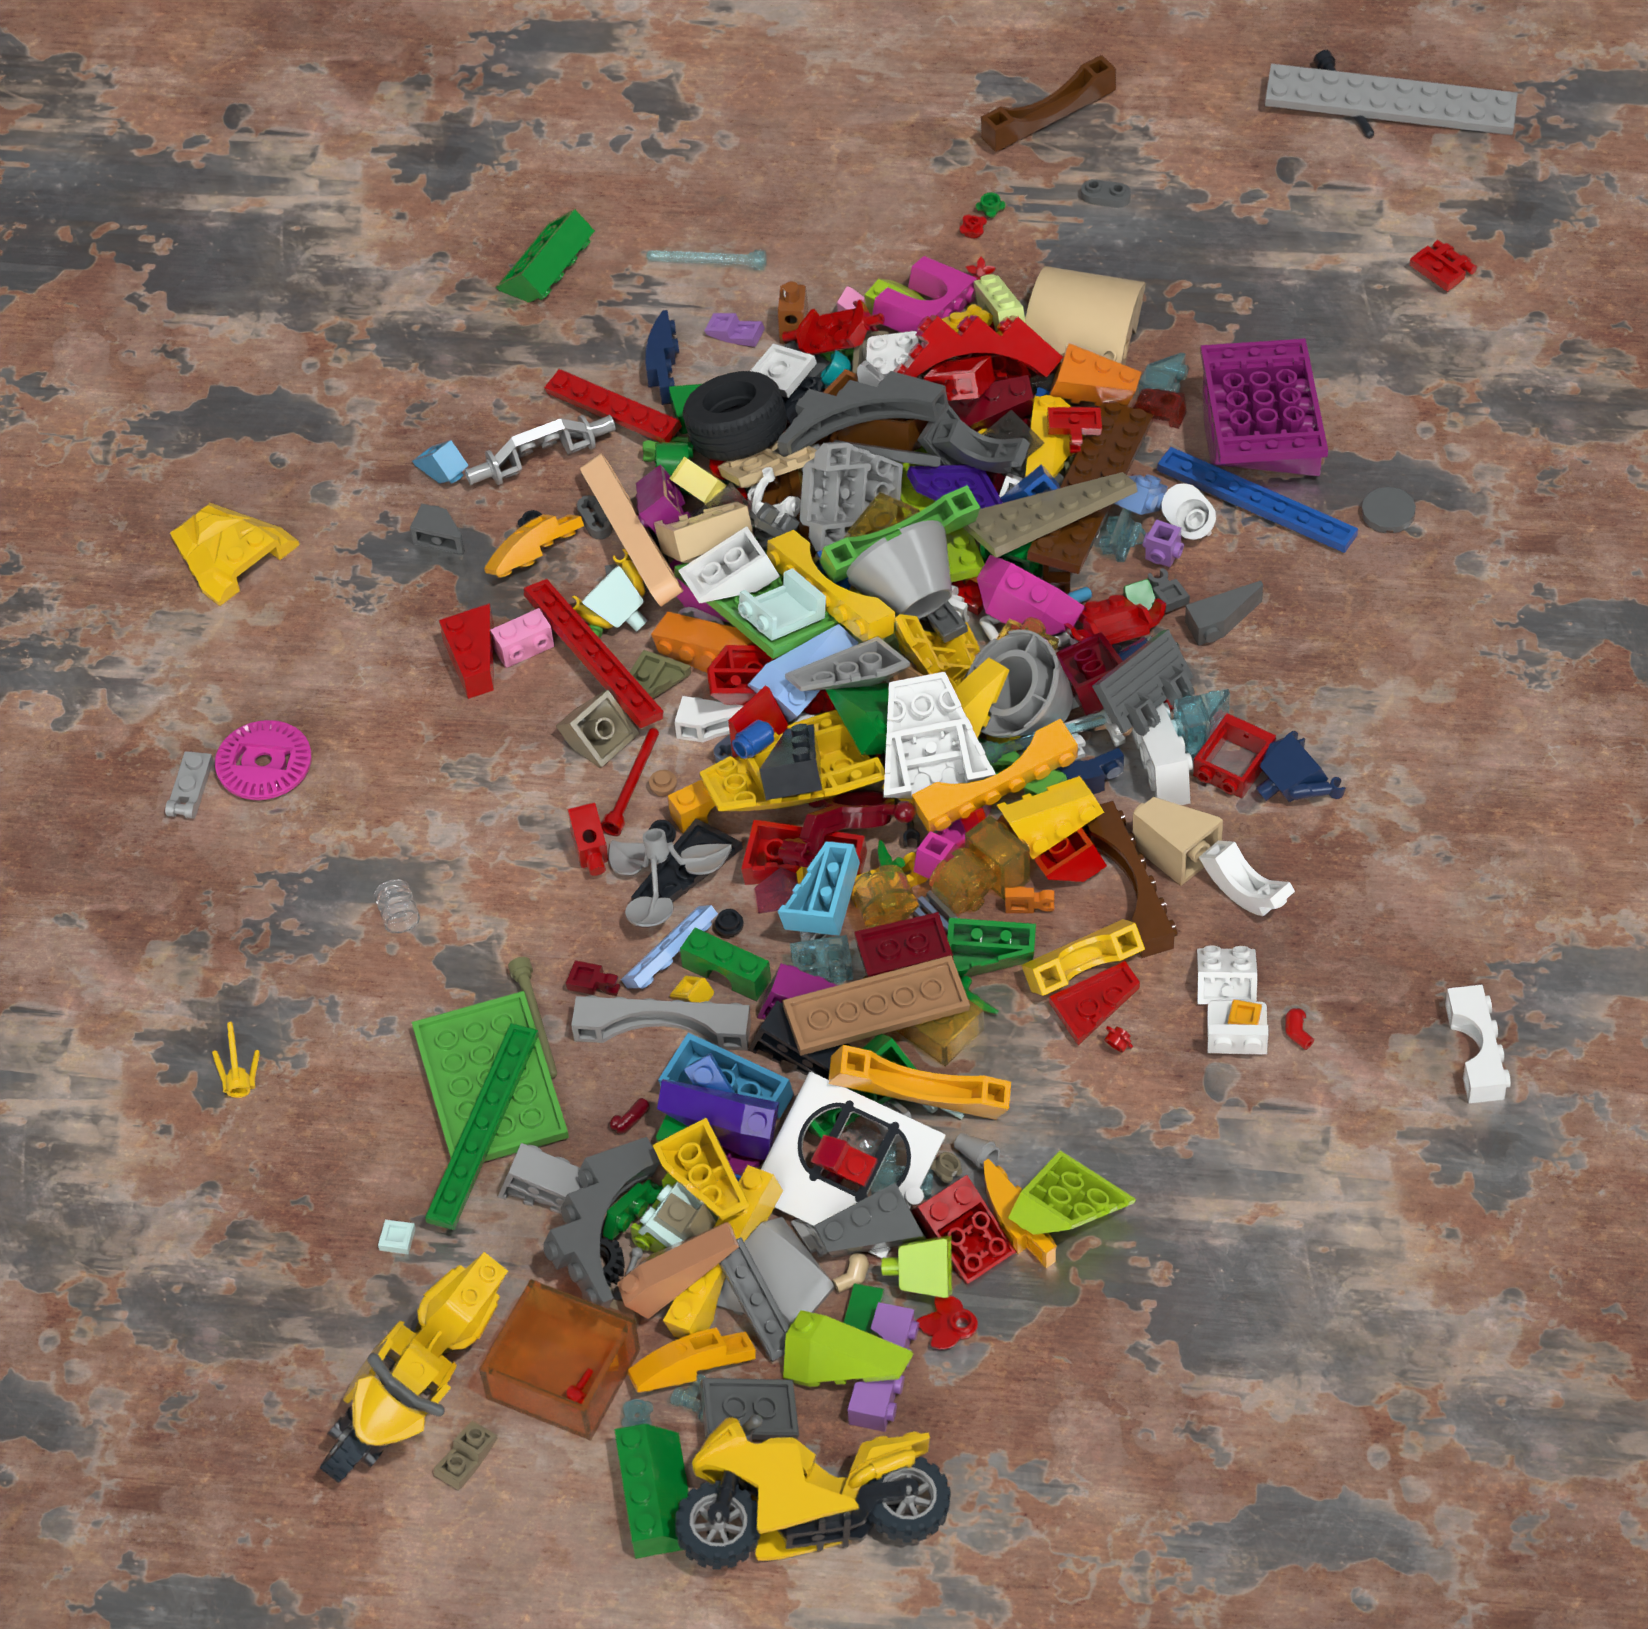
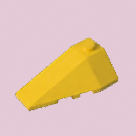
M1050 395L1035 396L1025 477L1042 464L1052 477L1055 478L1064 467V461L1067 457H1072L1074 454L1070 453L1069 435H1048L1047 408L1071 407L1061 397ZM1082 435V442H1083L1084 439H1085V435Z
M707 1118L653 1145L664 1170L721 1220L750 1207Z

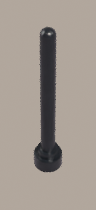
M1322 50L1315 55L1313 62L1318 69L1336 71L1335 58L1331 51ZM1361 115L1353 116L1365 137L1368 139L1373 138L1374 131L1367 119Z

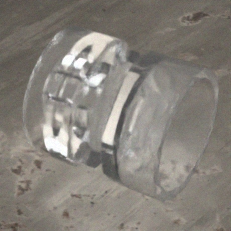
M400 879L390 880L381 884L375 890L374 897L384 927L388 932L394 934L407 932L419 923L420 915L416 903L412 900L413 895L410 886L406 881Z

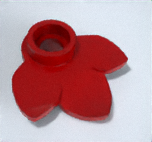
M935 1296L936 1311L916 1320V1322H919V1329L923 1333L933 1336L931 1347L936 1349L951 1348L960 1339H967L973 1336L978 1328L976 1316L971 1311L964 1309L962 1302L954 1296H949L948 1298ZM961 1323L968 1325L964 1328L957 1327Z

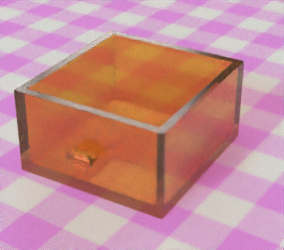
M530 1279L479 1368L486 1399L591 1441L627 1376L628 1369L631 1368L641 1350L636 1321L615 1311ZM587 1368L592 1369L593 1374L582 1390L587 1394L583 1403L580 1404L567 1399L566 1392L568 1387L576 1385Z

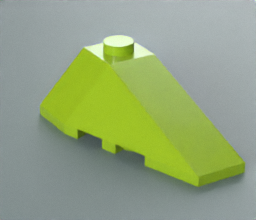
M800 1310L786 1333L783 1378L785 1380H793V1383L808 1387L820 1386V1382L834 1381L836 1385L846 1384V1380L861 1378L864 1382L896 1380L902 1375L913 1353L911 1350L828 1316Z

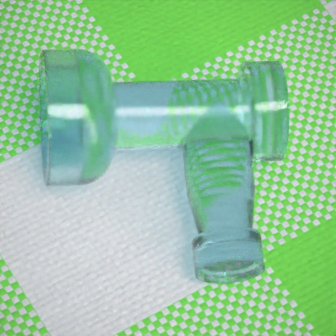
M698 1374L697 1381H694L686 1390L677 1387L671 1396L670 1402L675 1406L682 1405L696 1412L698 1420L704 1423L702 1401L696 1399L701 1391V1379L706 1377Z

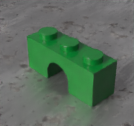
M698 928L692 930L680 947L682 967L706 979L713 970L717 971L730 981L732 991L756 1002L771 982L768 960Z

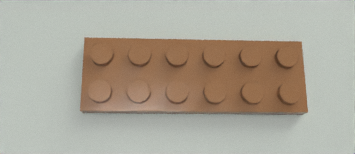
M947 956L783 1000V1008L801 1056L969 1011L970 1003L952 956Z

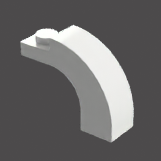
M1218 840L1199 856L1206 871L1218 887L1239 906L1256 915L1264 916L1271 909L1283 906L1287 902V898L1295 892L1290 882L1272 881L1259 875L1244 859L1235 842Z

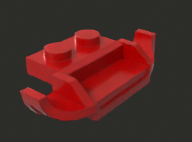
M1112 595L1106 600L1085 603V608L1078 619L1083 623V629L1076 630L1069 623L1064 624L1067 634L1077 641H1082L1102 632L1112 645L1149 635L1150 629L1158 625L1162 620L1166 603L1160 598L1155 599L1152 608L1148 610L1142 604L1135 605L1123 595Z

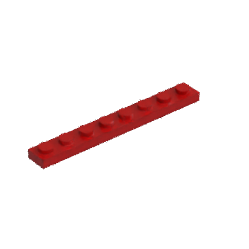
M548 579L524 587V597L535 609L539 608L551 628L606 690H609L620 707L640 729L663 719L664 711Z

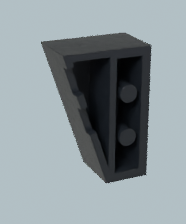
M796 724L786 729L759 769L766 800L822 790L820 752L814 724Z
M777 1000L758 1030L748 1051L756 1054L759 1049L773 1055L772 1061L781 1064L782 1060L797 1065L796 1071L808 1076L809 1072H812L828 1080L831 1055L842 1045L800 1056L783 1004Z

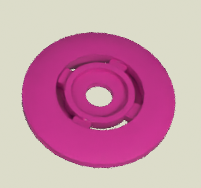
M275 720L256 721L236 729L225 738L216 753L215 769L220 783L230 793L244 799L266 800L286 794L300 784L311 766L312 753L307 738L296 727ZM290 753V757H289V761H288V764H287V768H286V770H284L285 767H286V757H285V756ZM242 755V759H241V764H242V765H237L238 760H239L240 756ZM261 755H268L272 758L271 762L266 766H259L255 763L256 759Z

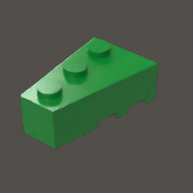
M949 918L947 939L960 979L962 976L972 977L1021 965L1033 960L1036 924Z

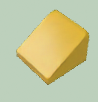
M684 976L670 994V998L684 1002L701 1003L709 1001L714 995V990L705 978Z

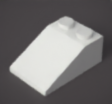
M747 526L678 570L699 603L737 596L743 590H746L748 593L757 592L780 577Z

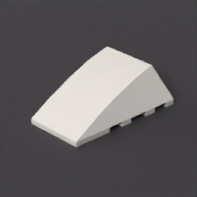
M945 672L889 682L884 797L912 799V794L935 782L949 784L971 783L996 775Z

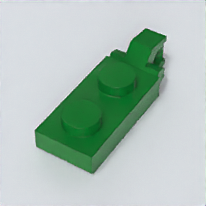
M650 1179L643 1185L637 1183L607 1210L603 1236L613 1240L621 1231L625 1232L632 1221L644 1215L648 1204L655 1203L657 1196L663 1190V1186L652 1182Z

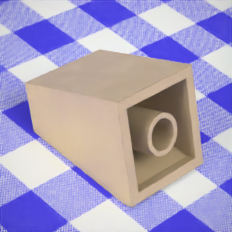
M1156 797L1151 798L1146 803H1141L1134 810L1133 835L1136 840L1135 849L1180 886L1204 868L1199 856L1218 840L1222 841L1223 820L1218 816Z

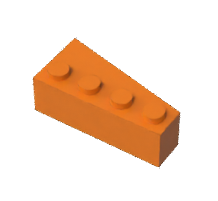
M668 611L651 633L656 649L660 654L706 673L708 666L725 645H756L736 627Z

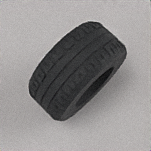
M754 371L727 373L706 381L689 395L682 412L693 448L699 454L718 461L743 459L766 450L783 434L788 420L777 383L767 375Z

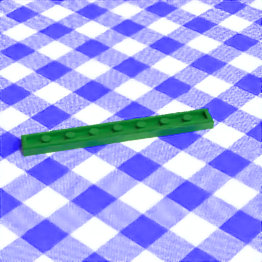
M510 1023L426 1214V1223L455 1230L539 1037L537 1029Z

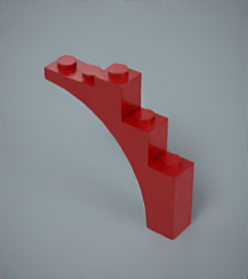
M931 315L930 317L926 316L917 326L919 331L915 336L922 343H917L908 353L910 358L904 365L902 363L899 364L893 372L916 378L934 364L954 356L970 353H993L1022 363L1039 376L1048 377L1062 360L1063 356L1018 316L1011 315L1009 318L1005 317L998 324V332L996 333L978 316H966L958 324L957 329L959 331L956 332L939 316Z

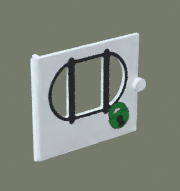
M809 1072L761 1168L763 1171L774 1174L783 1189L774 1208L814 1226L869 1197L868 1192L897 1135L902 1138L905 1144L907 1161L904 1173L896 1184L909 1209L912 1205L920 1204L924 1198V1193L920 1188L946 1135L845 1087L828 1084L829 1080ZM842 1109L829 1135L839 1139L851 1113H856L888 1128L875 1155V1158L878 1159L876 1167L866 1187L860 1186L857 1192L821 1176L824 1168L814 1165L810 1169L805 1162L803 1139L806 1130L816 1117L828 1110ZM891 1248L870 1250L869 1253L882 1259L887 1257Z

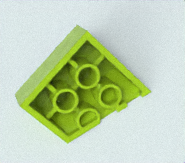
M1060 1150L1020 1192L1008 1218L1033 1235L1071 1230L1132 1205L1136 1199Z

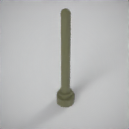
M518 957L509 962V972L511 977L516 982H519L521 991L525 993L535 1028L539 1033L538 1038L551 1079L557 1076V1069L530 981L531 974L533 973L531 961L527 957Z

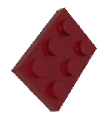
M939 912L854 931L855 941L867 978L947 956H952L953 958Z

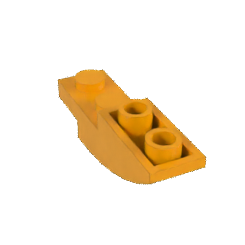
M542 514L529 521L511 534L498 547L484 568L485 573L504 577L511 574L513 568L518 566L527 567L534 564V559L543 556L542 547L553 544V539L560 536L561 538L572 536L576 533V529L584 526L581 516L568 514L556 519V516Z
M989 1159L985 1160V1192L991 1213L1016 1250L1017 1255L1027 1248L1045 1268H1048L1056 1262L1055 1241L1048 1233L1033 1235L1008 1218L1023 1189L1019 1186H1014L1008 1180V1176L1001 1166H995Z
M717 1327L684 1336L662 1346L629 1368L628 1375L637 1393L653 1391L654 1389L697 1381V1371L708 1370L714 1367L756 1359V1349L746 1331L721 1336Z

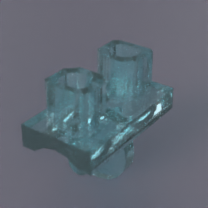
M1122 508L1120 516L1108 518L1106 523L1107 530L1112 536H1101L1099 542L1102 553L1114 554L1117 562H1125L1130 547H1134L1135 544H1142L1146 535L1142 524L1133 521L1130 516L1131 511L1126 508Z

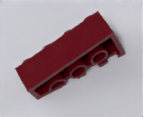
M1025 375L994 381L979 398L948 401V404L967 426L978 432L982 429L990 430L1001 424L1004 426L1032 414L1034 398L1029 376ZM953 389L952 393L957 394V390Z

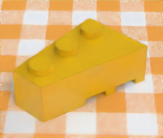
M1080 776L1046 787L1047 791L1034 796H1031L1030 793L1023 795L1022 800L1008 805L1005 802L997 804L999 810L1032 859H1035L1104 813L1093 793Z

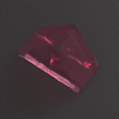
M780 867L755 887L758 914L778 911L782 904L786 905L793 895V888L798 883L796 873Z

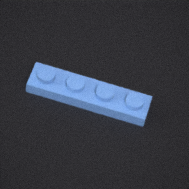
M698 906L621 979L626 988L643 989L654 980L653 975L659 970L667 968L673 962L672 957L680 952V947L694 928L706 931L712 925L711 920L718 915L713 906Z

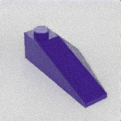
M662 1079L657 1109L688 1127L707 1118L722 1146L741 1156L766 1160L772 1148L780 1102Z

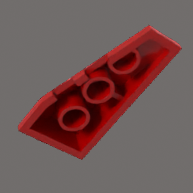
M1082 827L1035 858L1036 863L1048 880L1084 882L1107 867Z

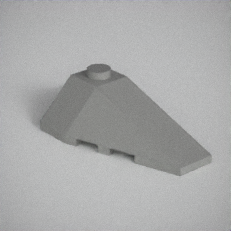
M877 636L785 674V679L800 691L872 686L896 676L908 668L910 662Z

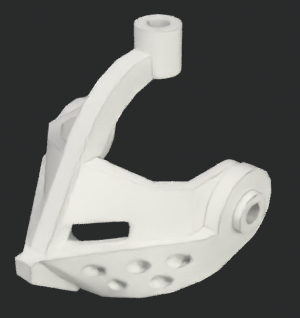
M771 467L764 468L762 470L763 478L758 484L750 488L747 494L748 512L752 510L757 513L764 503L761 500L764 496V489L769 482L775 480ZM789 496L782 503L773 505L780 511L774 522L779 523L785 513L796 517L801 508L800 498ZM751 520L753 532L756 529L761 531V529L755 526V522Z

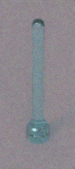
M650 250L646 254L647 259L653 261L745 264L753 267L754 270H765L767 263L766 250H755L749 254Z
M1097 715L1066 724L1065 726L1072 735L1105 724L1106 719L1103 715ZM1035 734L1001 744L988 741L981 743L989 763L993 764L1004 754L1027 748Z

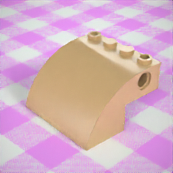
M1045 266L1039 273L1034 285L1025 323L1062 356L1070 343L1125 365L1131 334H1136L1146 283Z

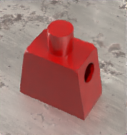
M595 802L568 809L571 835L581 868L588 867L589 873L592 876L603 874L606 871L605 863L608 862V853Z

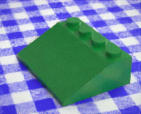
M879 683L864 687L825 689L861 755L886 754L889 683Z

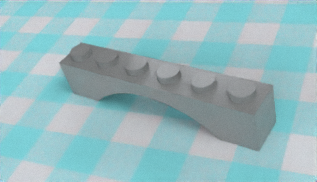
M589 995L586 997L576 996L571 1026L574 1041L604 1043L614 1036L630 1030L664 1026L695 1033L723 1049L748 1051L751 1014L750 1006L740 1003L718 1004L709 1001L698 1003L684 1002L682 1000L659 1001L651 998L640 1000L624 997L601 998Z

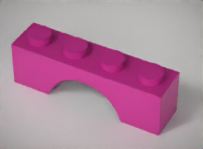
M992 805L983 806L986 817L990 813ZM961 818L952 822L948 828L937 833L930 831L917 848L913 872L937 883L941 881L970 841L960 820Z

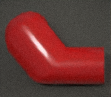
M1292 1008L1285 1016V1033L1304 1050H1307L1313 1044L1314 1038L1303 1030V1019L1306 1018V1013L1300 1008Z

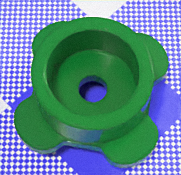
M992 192L982 195L981 202L976 203V210L983 211L987 217H995L998 211L1006 207V203L1001 201L1000 196Z

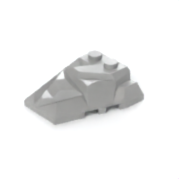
M847 442L823 443L815 452L814 459L806 462L803 466L800 521L802 525L809 526V539L815 550L821 551L823 547L846 537L862 536L863 532L869 529L877 530L897 519L900 509L903 464L880 455L872 454L865 449L854 447Z

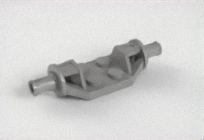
M584 415L578 416V422L558 419L513 436L495 456L490 450L485 451V463L464 470L468 483L473 485L476 482L492 477L497 485L503 484V479L517 475L522 471L519 458L533 453L532 449L542 446L543 449L557 444V439H560L568 455L587 447L593 450L596 448L595 437L616 430L614 421L608 415L589 423ZM571 439H584V441L572 444ZM509 460L512 468L501 472L500 467Z

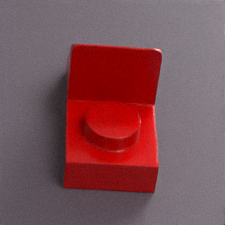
M823 1135L811 1159V1163L864 1188L878 1162L877 1158L851 1147L847 1141Z

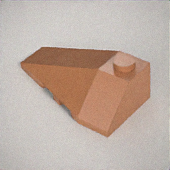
M726 1222L648 1256L617 1283L624 1305L647 1319L651 1318L739 1247L731 1224Z

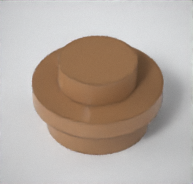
M656 771L649 778L650 789L658 796H668L676 788L677 778L671 771Z

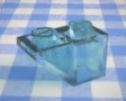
M1178 353L1148 364L1139 382V400L1169 408L1168 406H1170L1172 399L1178 397L1181 380L1185 381L1188 375L1189 365H1186V354Z

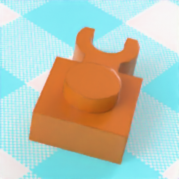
M1023 886L1005 888L1006 913H1034V909L1047 912L1054 911V890L1034 892V888Z

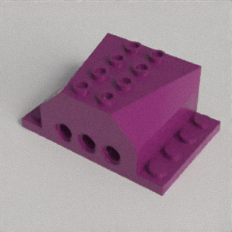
M1306 338L1201 345L1204 428L1211 464L1320 476L1322 458L1328 457V446Z

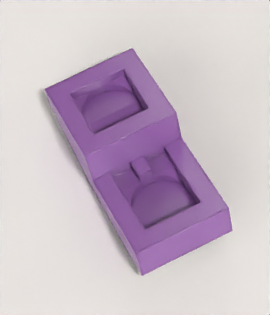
M713 313L704 331L706 335L724 342L756 346L765 328L762 321H739L736 313Z

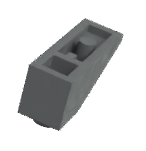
M1262 581L1187 604L1185 623L1197 645L1212 643L1223 638L1262 602Z

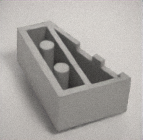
M521 1143L498 1198L507 1199L508 1195L523 1198L525 1205L533 1206L534 1202L550 1205V1211L561 1214V1207L567 1194L584 1188L578 1176L580 1167L570 1164L565 1158L554 1157L544 1153L537 1146Z

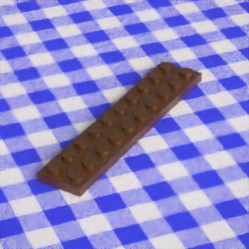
M1103 402L1100 407L1102 420L1101 435H1086L1081 445V452L1077 453L1060 488L1121 472L1127 475L1153 422L1154 414L1142 409L1124 406L1117 402ZM1113 504L1033 540L1028 550L1027 560L1079 574Z

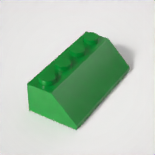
M576 209L549 222L496 288L500 292L528 303L538 298L540 300L544 299L551 292L549 287L557 283L564 276L563 270L577 260L576 254L590 244L591 240L589 238L595 230Z
M649 1424L614 1429L635 1559L682 1551L678 1544V1537H676V1513L679 1510L681 1500L688 1497L689 1490L679 1432Z

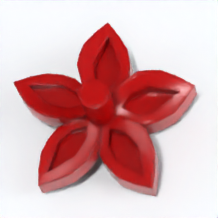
M981 256L977 260V266L969 265L966 266V269L971 274H974L973 277L980 280L982 276L992 274L996 267L986 266L985 260Z

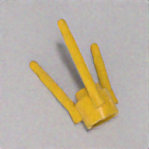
M229 1021L227 1028L232 1069L228 1071V1075H226L218 1052L214 1050L212 1055L223 1084V1092L227 1093L230 1097L241 1098L249 1095L250 1089L256 1087L255 1076L260 1051H254L249 1074L246 1073L244 1068L238 1067L233 1023Z

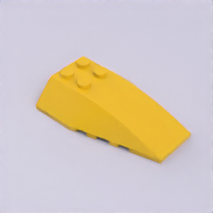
M833 710L787 726V729L796 724H814L821 763L822 790L766 800L759 769L782 736V734L778 735L776 732L773 735L774 742L754 757L743 759L739 756L736 758L729 756L702 770L699 774L718 811H754L802 805L866 787L885 780V768L878 757L870 759L869 755H861L837 710Z

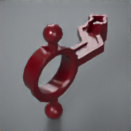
M849 791L827 799L810 802L808 804L813 808H820L824 804L826 808L808 813L800 837L784 839L782 846L779 848L778 855L785 864L809 867L820 851L826 834L844 828L883 826L891 822V816H894L898 822L909 823L915 817V807L908 801H901L895 805V798L884 797V792Z

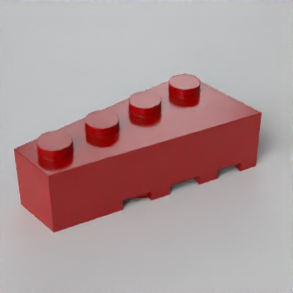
M753 820L741 868L745 885L798 881L796 872L801 866L785 864L783 859L779 858L778 851L784 839L799 838L803 827ZM842 832L826 834L822 846L826 841L854 844L860 861L857 875L862 874L867 855L865 836Z

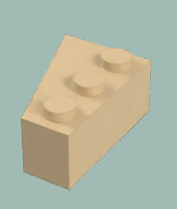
M739 502L705 509L703 514L688 518L687 514L679 516L680 521L666 525L663 524L662 520L654 522L661 553L682 563L694 561L697 559V556L708 552L746 526L754 536L748 508Z

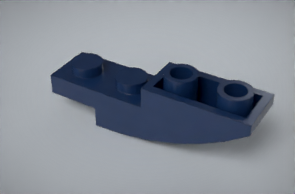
M663 310L651 329L645 358L648 387L659 386L662 405L671 404L669 386H675L674 377H668V374L673 373L672 365H676L675 354L680 353L678 339H672V335H676L675 321L669 320L668 310Z

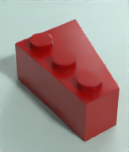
M490 603L440 619L439 624L443 642L467 698L470 699L494 691V647L490 631L494 628Z

